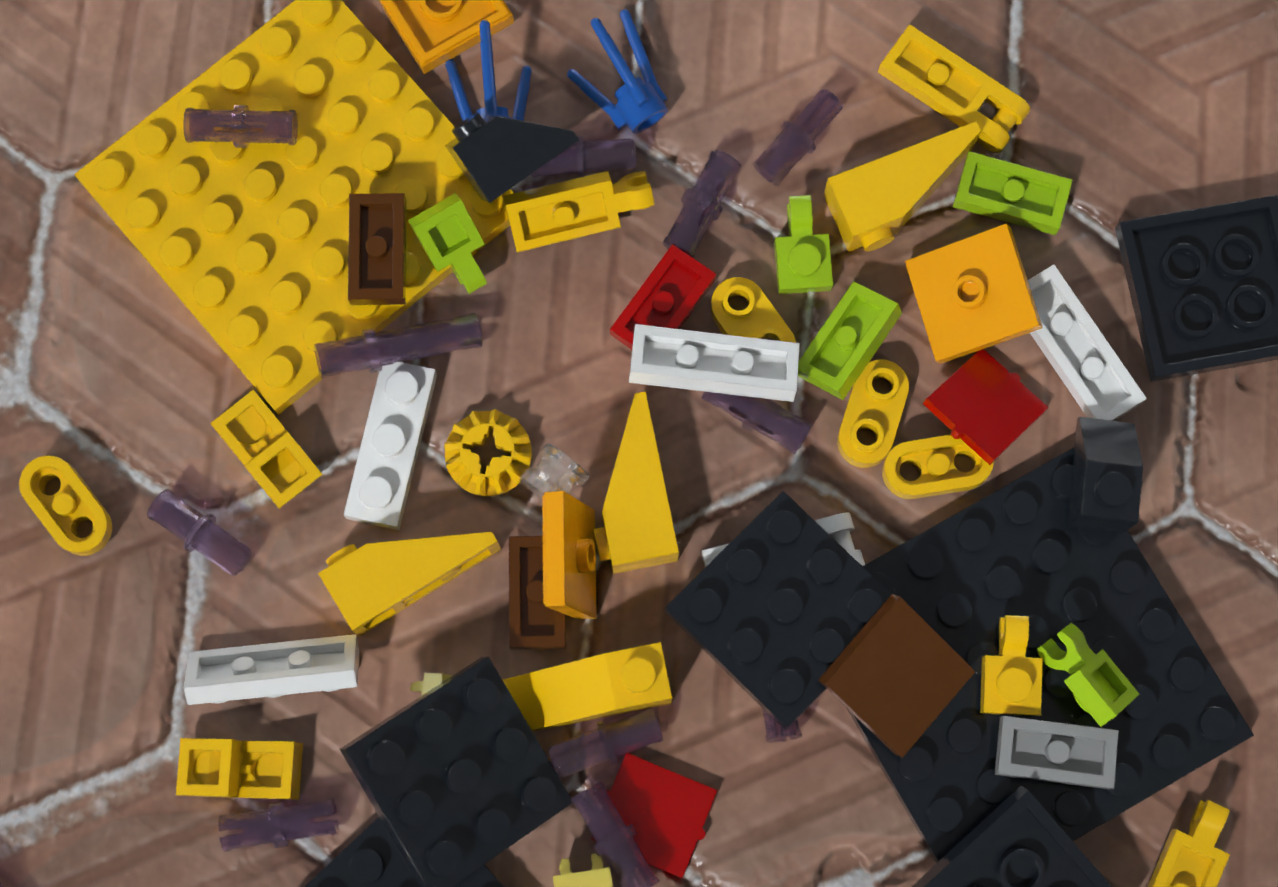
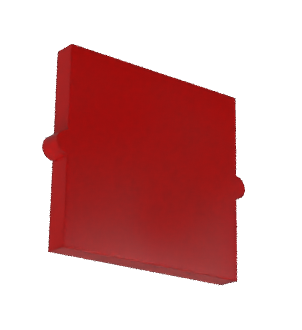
M985 349L975 353L923 402L926 408L952 430L951 436L954 439L963 440L989 465L1006 451L1049 408L1020 382L1019 374H1011Z
M626 752L611 791L606 790L603 793V799L606 803L591 840L683 878L697 841L704 839L706 836V832L702 828L717 790Z

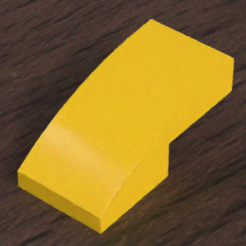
M254 389L210 423L279 509L322 475L320 470Z
M180 738L176 795L299 800L303 743L292 741Z

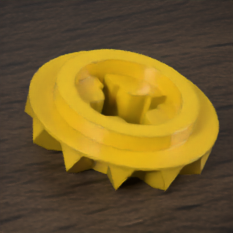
M497 409L481 412L472 411L469 416L460 422L454 423L452 431L444 443L445 463L452 479L467 492L479 496H497L512 490L526 476L531 464L532 447L527 432L516 418L504 414ZM490 431H492L496 448L504 451V454H510L511 456L492 457L490 466H487L485 474H482L483 468L479 455L472 453L466 447L483 446L486 438H489Z

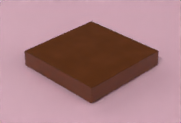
M892 594L818 681L894 754L903 758L976 671L900 596Z

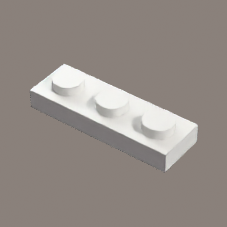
M1053 264L1029 279L1028 283L1043 327L1030 334L1087 418L1115 421L1142 404L1147 399L1056 266Z
M635 324L629 383L794 402L797 392L800 343Z
M382 358L343 514L346 519L400 530L436 383L437 372L435 369Z
M353 634L191 651L188 656L183 686L187 704L224 703L231 700L260 697L274 698L288 694L317 691L331 692L357 687L360 652L357 636Z

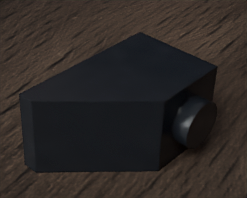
M478 112L451 130L456 138L445 146L481 200L490 203L574 145L579 139L575 132L571 130L494 115H488L483 119Z
M1078 417L1067 527L1123 534L1139 522L1143 463L1135 424Z

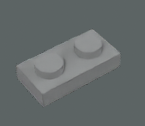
M1002 716L999 721L995 775L1113 789L1119 730Z

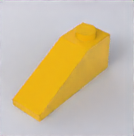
M972 122L829 177L823 196L847 251L850 252L863 246L864 250L869 252L892 242L895 238L893 234L898 233L967 156L968 151L974 148L981 132L978 122Z
M646 391L635 393L602 509L604 527L594 529L599 560H611L613 574L676 562L679 557Z
M492 532L367 543L358 549L355 544H351L328 557L326 563L329 567L320 571L318 575L351 630L360 637L499 552L501 548Z
M661 642L604 653L503 679L504 684L532 732L670 705L672 703Z

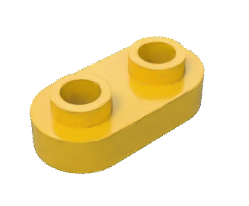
M733 277L717 286L712 295L711 315L723 334L796 343L790 328L755 282L743 277ZM733 296H742L747 300L748 306L744 310L737 311L730 307L728 301Z
M882 359L869 362L852 387L838 432L837 446L841 456L853 466L860 468L876 466L887 457L892 448L909 392V381L906 373L899 365L892 361ZM877 378L888 380L891 384V391L887 394L876 392L872 386V381ZM864 428L872 430L876 436V442L872 445L860 443L857 439V431Z
M950 434L907 441L896 445L889 452L883 463L882 477L886 487L894 495L903 499H917L974 489L988 478L992 472L994 462L989 465L963 440L954 439ZM958 455L967 456L972 462V470L969 472L959 471L954 465V457ZM904 464L914 465L918 469L919 478L915 481L905 480L900 474V467Z
M50 455L35 458L25 466L19 479L20 493L58 545L68 552L79 556L92 555L103 549L112 534L111 518L76 470L63 459ZM53 478H59L61 481L59 491L54 495H46L45 486L47 482ZM84 520H91L93 523L92 532L87 537L79 538L77 535L78 525Z

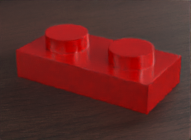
M672 244L612 325L610 335L632 350L635 324L681 329L716 281L717 274Z

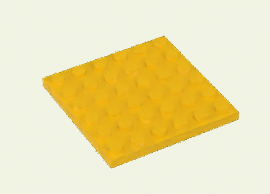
M342 0L293 1L74 174L278 415L453 273L451 265L440 271L435 269L408 222L409 219L456 193L462 200L485 245L471 252L472 255H475L510 226L503 196L514 193L509 189L490 203L481 200L445 146L456 138L451 131L455 126ZM349 194H405L406 304L350 305L348 301Z

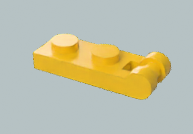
M910 24L883 59L878 69L880 75L959 127L977 121L981 128L977 142L985 149L994 153L1002 152L1010 140L1008 133L1014 124L1020 125L1031 110L1029 104L1019 95ZM985 102L993 106L997 111L992 120L979 112Z

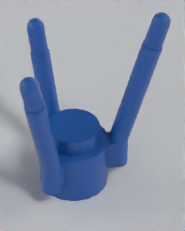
M623 9L620 11V18L644 82L641 77L635 78L599 18H593L591 26L625 83L614 94L618 100L617 104L612 103L576 70H568L567 76L610 116L618 130L628 125L632 133L637 134L650 128L667 114L668 108L664 103L668 99L657 83L630 12Z
M482 20L479 28L485 107L478 109L476 113L479 112L483 119L488 115L511 118L508 116L507 108L497 106L490 23L487 20ZM453 59L446 61L445 66L461 119L464 121L472 116V112L456 63ZM524 66L521 70L511 119L524 121L532 69L529 66Z

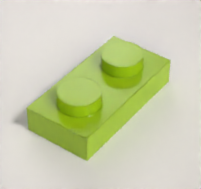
M968 151L952 207L1056 236L1061 226L1073 180Z
M853 281L798 361V376L844 400L901 316L902 311L899 304Z

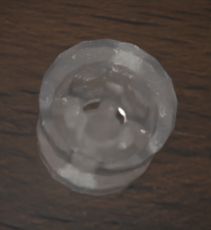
M546 444L540 451L541 460L533 469H526L519 477L521 482L540 499L544 496V492L565 491L570 494L575 487L584 486L590 478L579 464L551 444Z

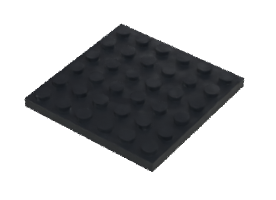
M1075 447L863 566L891 594L900 596L976 671L903 758L894 754L848 710L936 863L1020 786L1029 790L1069 838L1075 841L1254 736L1128 530L1120 534L1067 527ZM1005 615L1029 616V637L1025 657L1040 658L1037 649L1050 638L1056 642L1061 650L1067 652L1065 644L1059 639L1057 634L1072 623L1082 631L1086 643L1095 654L1102 649L1107 653L1138 691L1139 695L1116 717L1100 727L1091 714L1079 706L1073 692L1065 684L1064 680L1071 674L1065 670L1053 669L1042 661L1041 716L980 713L982 656H999L1000 617L1005 618ZM1009 716L1119 730L1114 788L1103 789L995 775L1000 717Z

